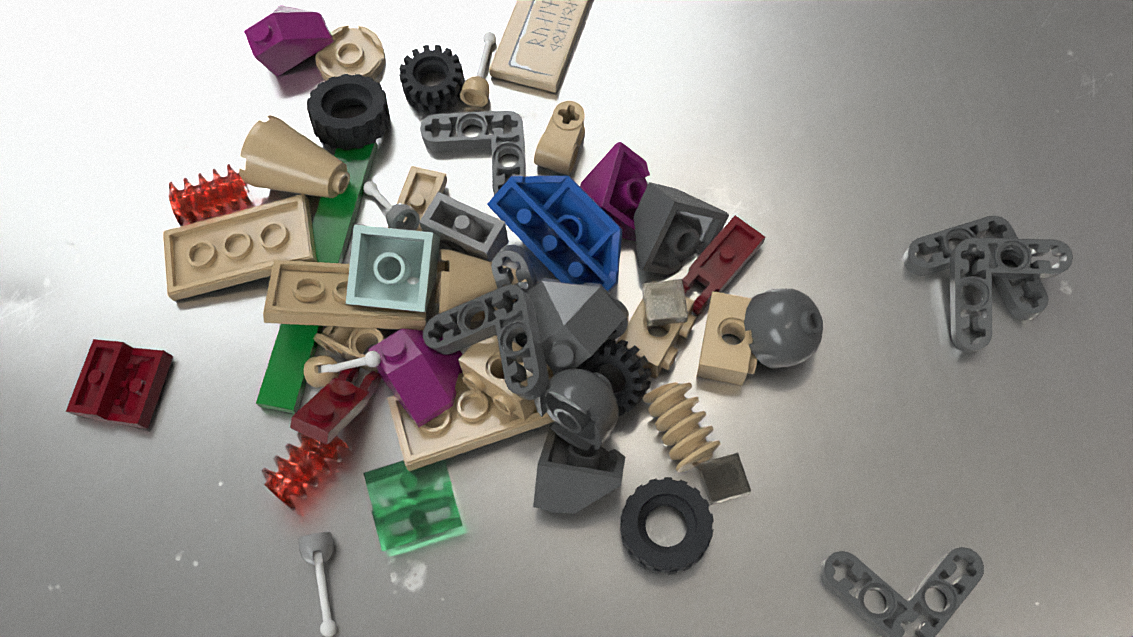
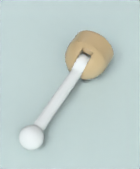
M486 32L483 35V42L485 44L477 75L467 78L462 86L460 98L469 106L483 107L488 103L490 88L489 83L483 76L491 45L496 42V35L493 32Z
M370 351L365 357L337 363L334 358L327 355L312 357L304 365V376L312 387H325L334 377L338 378V371L363 365L376 367L381 362V356L376 351ZM318 367H321V373H318Z

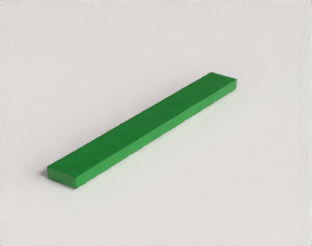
M377 142L363 146L364 148L336 149L334 156L346 164L347 172L350 174V181L347 189L342 194L339 193L334 198H320L312 223L317 262L343 263L364 193L363 186L368 180L377 150ZM280 325L257 397L256 404L259 407L293 414L298 411L307 383L304 376V365L308 359L315 356L318 344L313 338L317 333H322L323 326Z

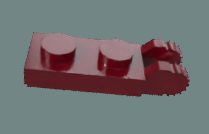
M735 215L692 263L687 275L679 282L674 291L687 296L696 281L707 287L694 300L692 312L698 316L709 305L712 291L721 293L760 248L766 237Z
M360 367L342 370L338 378L334 377L292 416L290 428L328 445L367 406L368 400L379 388L380 374L371 371L364 377L360 387H356L353 383L358 378Z

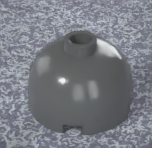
M771 289L752 297L746 308L745 331L751 330L754 343L749 344V347L760 363L769 368L795 366L803 363L817 351L822 340L823 320L819 309L806 294L795 289Z
M570 368L555 374L549 379L545 392L540 397L534 399L540 416L543 417L548 413L554 420L550 428L566 442L582 450H588L592 445H595V450L600 449L615 428L619 414L616 396L611 389L612 386L609 380L600 373H592L583 369Z

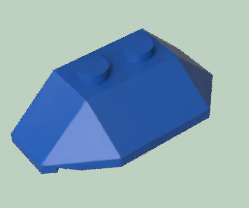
M511 176L487 203L491 210L505 222L511 231L561 283L583 285L586 282L601 284L608 293L618 284L622 228L570 176Z

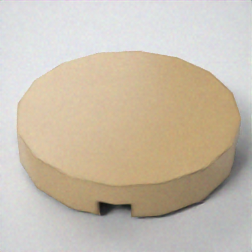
M349 25L340 26L330 31L334 42L318 51L315 57L316 65L324 80L327 81L328 78L338 77L342 74H360L363 77L373 78L374 81L382 72L386 61L385 50L378 35L367 27L357 25L358 28H349Z

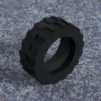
M342 74L338 77L328 78L327 81L319 83L318 87L310 92V98H307V111L313 133L316 138H319L321 143L330 145L331 148H342L343 150L364 148L363 146L375 143V140L381 138L385 134V130L389 128L390 113L386 92L382 90V85L379 82L376 83L373 81V78L368 76ZM347 105H361L367 108L364 113L353 118L340 119L331 116L333 111Z
M664 477L662 480L655 478L649 480L645 485L641 484L635 489V493L626 500V505L621 515V539L623 546H626L628 550V555L631 559H635L643 569L648 568L653 571L652 573H668V575L676 574L681 570L686 571L693 564L699 562L709 547L714 531L712 529L714 522L713 513L710 514V505L706 499L702 498L701 492L696 487L692 488L687 485L688 482L681 479L680 481L672 480V477ZM671 506L678 509L684 515L687 523V532L683 540L678 544L670 547L660 546L654 543L648 536L646 519L651 511L657 507Z

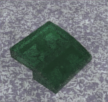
M445 459L412 471H408L404 460L363 473L373 508L371 513L383 552L463 526Z

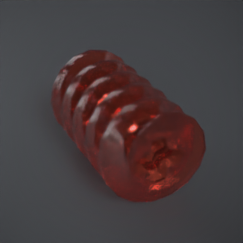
M230 163L226 164V176H222L215 167L212 168V180L209 181L202 172H198V184L196 185L187 176L183 177V189H179L173 181L168 182L169 202L180 226L184 225V219L189 224L197 222L199 215L203 219H210L213 210L218 215H224L227 212V204L232 210L237 211L241 208V199L247 206L254 205L250 185L243 182L239 172Z
M298 432L296 435L302 446L298 447L287 443L285 448L290 458L285 459L276 455L273 460L278 470L275 472L265 467L261 470L266 480L264 485L294 511L296 506L291 497L294 495L304 500L308 497L303 484L306 483L317 487L320 483L315 472L319 471L326 475L331 473L326 460L331 459L340 463L343 459L338 451L339 447L352 451L338 436L327 445Z

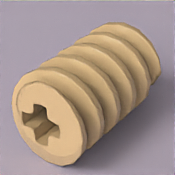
M678 382L668 383L650 391L643 397L644 402L652 403L648 409L652 417H659L655 423L657 430L667 431L662 437L664 445H675L669 452L671 460H682L676 467L678 473L691 470L711 459L713 452L721 445L719 440L707 442L705 439L714 430L712 425L699 427L698 425L706 416L705 411L692 412L691 410L699 402L698 397L685 398L684 396L692 388L691 382L678 384Z

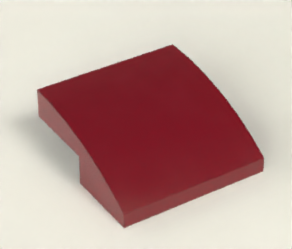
M93 339L66 412L94 420L148 429L173 356L164 350L133 348L120 341Z

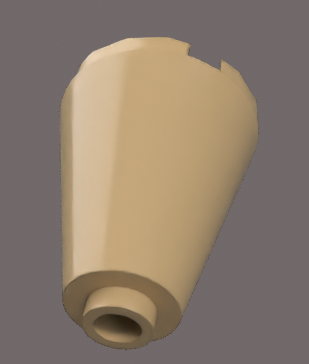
M268 115L269 120L266 122L258 120L246 135L240 152V157L246 159L245 170L239 168V174L243 182L257 188L334 198L347 189L350 174L347 172L346 164L282 119Z
M440 249L439 255L442 261H438L435 291V303L439 304V314L498 289L492 273V262L449 249ZM510 268L514 276L512 285L518 283L516 277L517 269ZM479 311L476 313L471 322L485 320V312Z

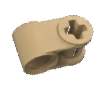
M570 100L562 101L553 109L545 132L541 135L535 150L533 161L535 165L570 175L585 135V112L579 103Z
M326 326L324 331L317 333L313 339L325 350L349 361L365 357L363 353L368 346L377 344L385 338L377 328ZM359 366L369 372H378L376 367Z

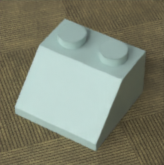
M354 225L346 304L426 312L437 273L440 236L433 232ZM410 277H416L419 279V282L417 284H409L407 280Z

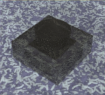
M682 279L642 284L647 327L687 322L688 311Z
M738 452L699 463L698 469L711 506L751 493V488Z

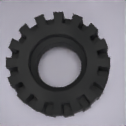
M429 44L423 45L424 51L421 53L415 48L412 50L413 58L406 55L403 59L405 65L400 64L399 78L406 100H409V104L413 108L418 106V110L425 113L427 107H429L430 114H437V107H441L442 112L448 111V103L455 107L458 104L457 97L460 98L462 86L465 82L462 63H460L458 55L456 53L453 55L452 50L448 47L442 52L441 45L435 44L434 50H430ZM438 72L446 76L444 81L434 86L420 84L421 78L429 73Z
M615 339L604 342L590 358L576 367V369L599 373L602 365L612 364L622 372L625 378V386L621 391H613L619 407L618 416H622L626 411L628 413L643 399L644 395L647 394L645 392L650 388L651 381L646 379L652 374L651 368L644 369L643 367L648 362L645 355L640 359L635 355L640 350L634 345L628 349L626 348L628 341L621 340L616 344Z

